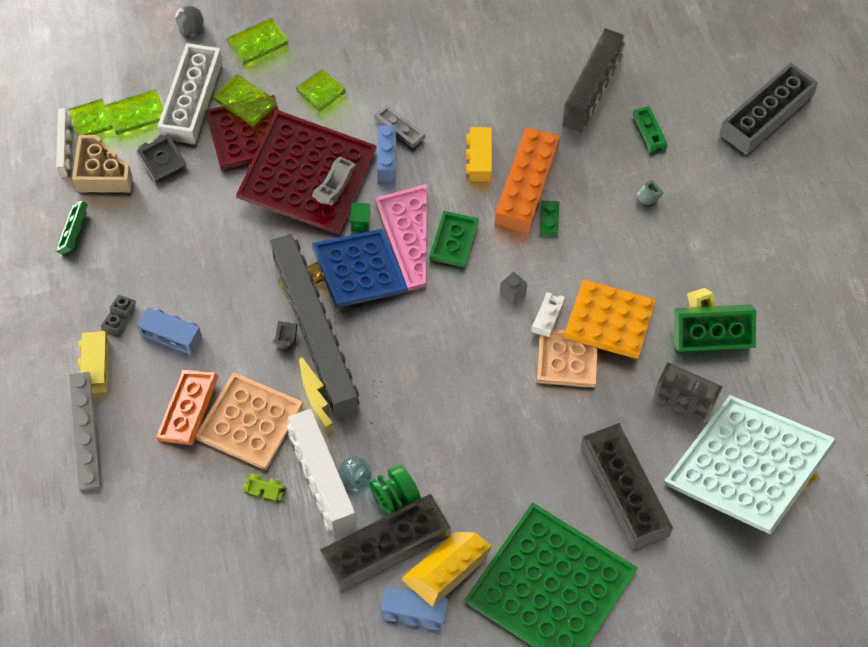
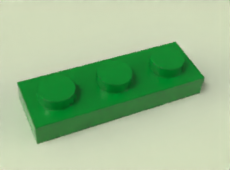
M80 201L71 207L56 252L61 255L69 251L71 252L76 245V237L81 231L80 225L87 214L88 204L84 201Z

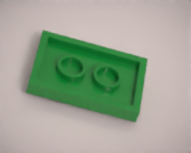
M443 211L429 260L465 268L479 218Z

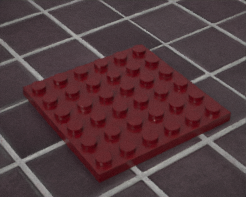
M276 110L236 193V198L340 235L351 210L352 203L355 201L375 154L377 145ZM342 157L356 164L345 189L332 206L322 204L312 197L314 190L324 182L337 158Z

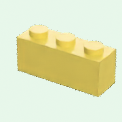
M105 331L82 333V340H79L78 343L79 351L81 352V357L78 358V367L81 369L80 373L90 372L92 393L108 392L109 340Z

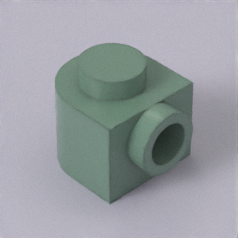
M650 180L643 185L637 195L641 203L651 205L656 203L664 192L653 180Z

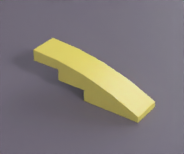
M301 357L299 359L300 370L309 405L322 429L328 435L334 430L332 421L326 415L329 413V407L326 400L322 397L325 394L324 385Z

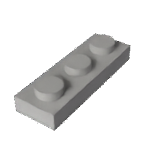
M387 104L374 114L375 120L380 124L396 125V136L412 149L425 139V134Z

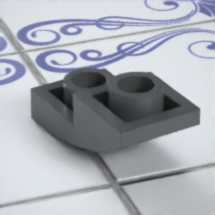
M118 295L109 307L110 313L101 324V330L119 336L131 316L136 300Z

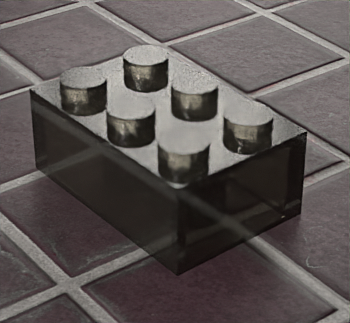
M667 362L658 380L653 399L662 405L675 408L680 413L691 415L698 421L708 423L723 386Z

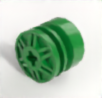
M400 463L387 470L389 480L380 474L377 476L378 481L376 479L369 481L374 500L389 518L396 516L395 510L398 513L403 511L401 501L407 507H410L421 500L420 492L415 482Z

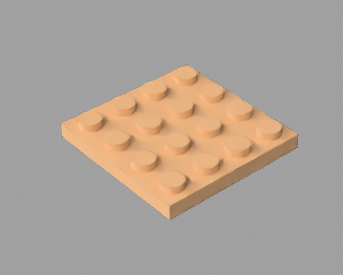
M233 372L199 428L195 439L263 470H267L288 433L286 425H289L288 417L299 413L303 407V402Z

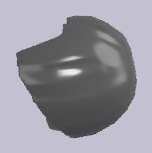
M185 6L181 7L176 13L175 20L179 25L180 34L185 36L193 35L203 27V15L198 8Z

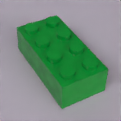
M751 304L674 308V346L679 352L756 348V309Z

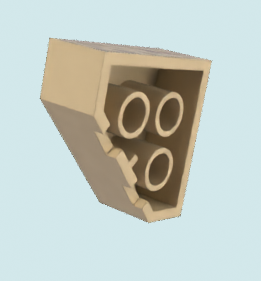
M78 135L72 176L76 192H131L133 176L129 164L119 158L117 153L109 146H106L97 135Z

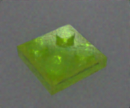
M322 68L297 86L296 91L320 112L344 95L346 88Z
M103 98L69 108L77 135H95L113 129Z

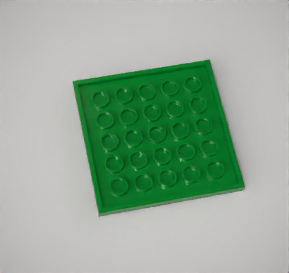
M532 502L470 590L464 602L532 647H588L634 577L638 567Z

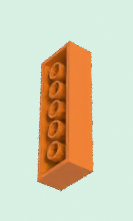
M525 127L495 212V225L530 234L559 149L560 135Z

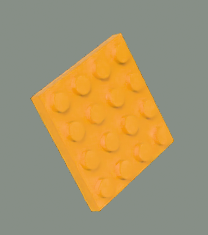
M583 279L563 338L639 359L656 299Z

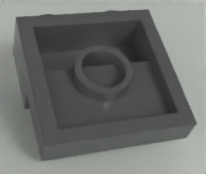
M163 134L159 135L153 142L140 145L136 152V155L145 170H148L154 182L187 166L169 134L165 136Z

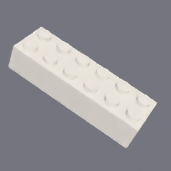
M186 43L158 123L160 135L163 134L165 136L169 134L173 141L196 144L205 117V110H207L222 65L220 48Z
M311 408L289 416V425H286L289 433L288 436L291 444L296 449L297 459L303 466L304 476L309 480L313 497H316L320 514H323L327 531H332L333 536L336 537L356 529L355 511Z

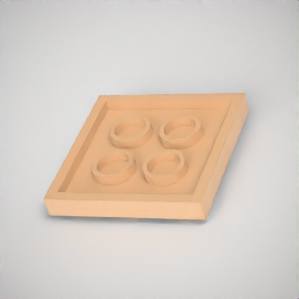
M553 329L550 337L540 335L537 383L595 388L597 347L563 338L565 330Z

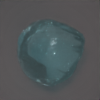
M358 456L348 457L343 461L338 472L343 485L350 489H362L369 484L372 478L370 465Z

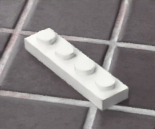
M66 108L58 109L56 168L60 177H67V172L70 170L68 155H71V147L68 144V140H71L69 126H72V119L67 114Z

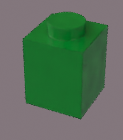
M352 203L351 231L357 233L369 232L370 204Z

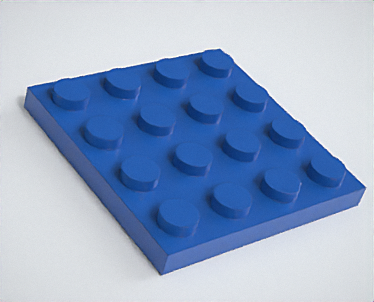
M383 229L312 243V250L335 308L407 293L408 287Z

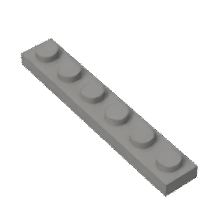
M90 372L69 374L79 490L100 489Z

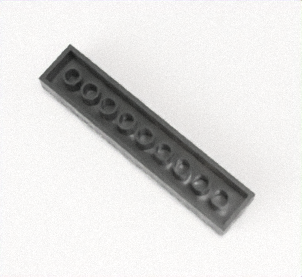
M291 233L270 240L273 261L319 379L324 385V391L335 420L358 413L357 405L360 404L358 389L356 385L353 386L352 374L349 368L346 369V360L343 352H339L337 336L333 335L331 331L333 328L330 319H326L325 306L323 302L320 303L318 289L316 286H313V277L311 271H307V262L305 256L300 253L301 247L298 239L294 240Z

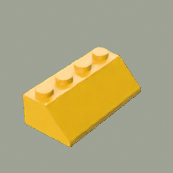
M456 531L404 575L401 580L433 607L486 560L491 545L477 533Z

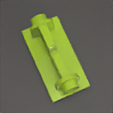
M251 473L250 477L244 476L245 479H248V482H244L242 490L245 493L260 496L261 490L264 489V498L277 501L283 498L281 488L286 489L287 487L281 485L282 481L271 478L269 482L262 480L263 476Z

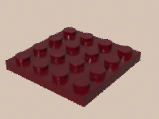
M275 95L205 110L221 170L252 162L275 111L279 110Z

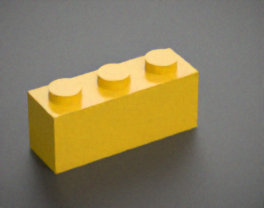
M470 127V134H466V145H470V149H466V160H470V163H466V174H470L469 182H491L492 127Z

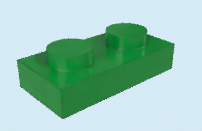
M541 200L539 235L558 236L560 201Z

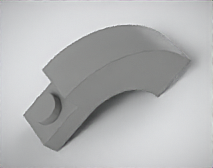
M342 157L337 158L324 182L314 190L312 197L322 204L332 206L345 189L356 164Z

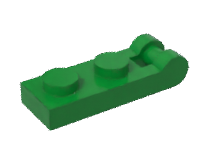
M650 106L633 110L632 115L647 144L649 153L655 152L656 149H667V141Z

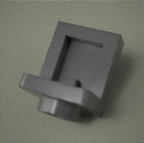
M278 321L276 336L272 343L277 344V348L288 350L289 346L294 347L298 324Z

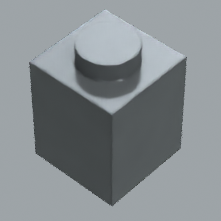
M514 271L500 283V295L512 306L526 295L527 282Z

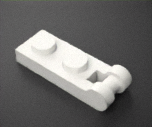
M546 292L544 301L532 325L531 332L550 337L563 308L564 296L559 295L557 297L553 296L552 293Z

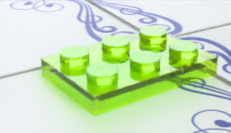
M272 17L226 38L227 43L243 65L289 44L288 39Z
M238 74L213 95V99L251 126L256 125L277 105L276 99Z
M156 89L105 105L116 135L159 122L164 109Z

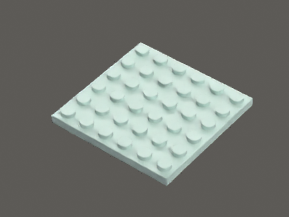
M729 395L664 482L666 486L771 535L834 447L836 441L833 437Z

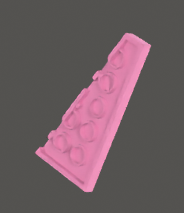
M427 184L375 198L378 212L408 291L426 287Z

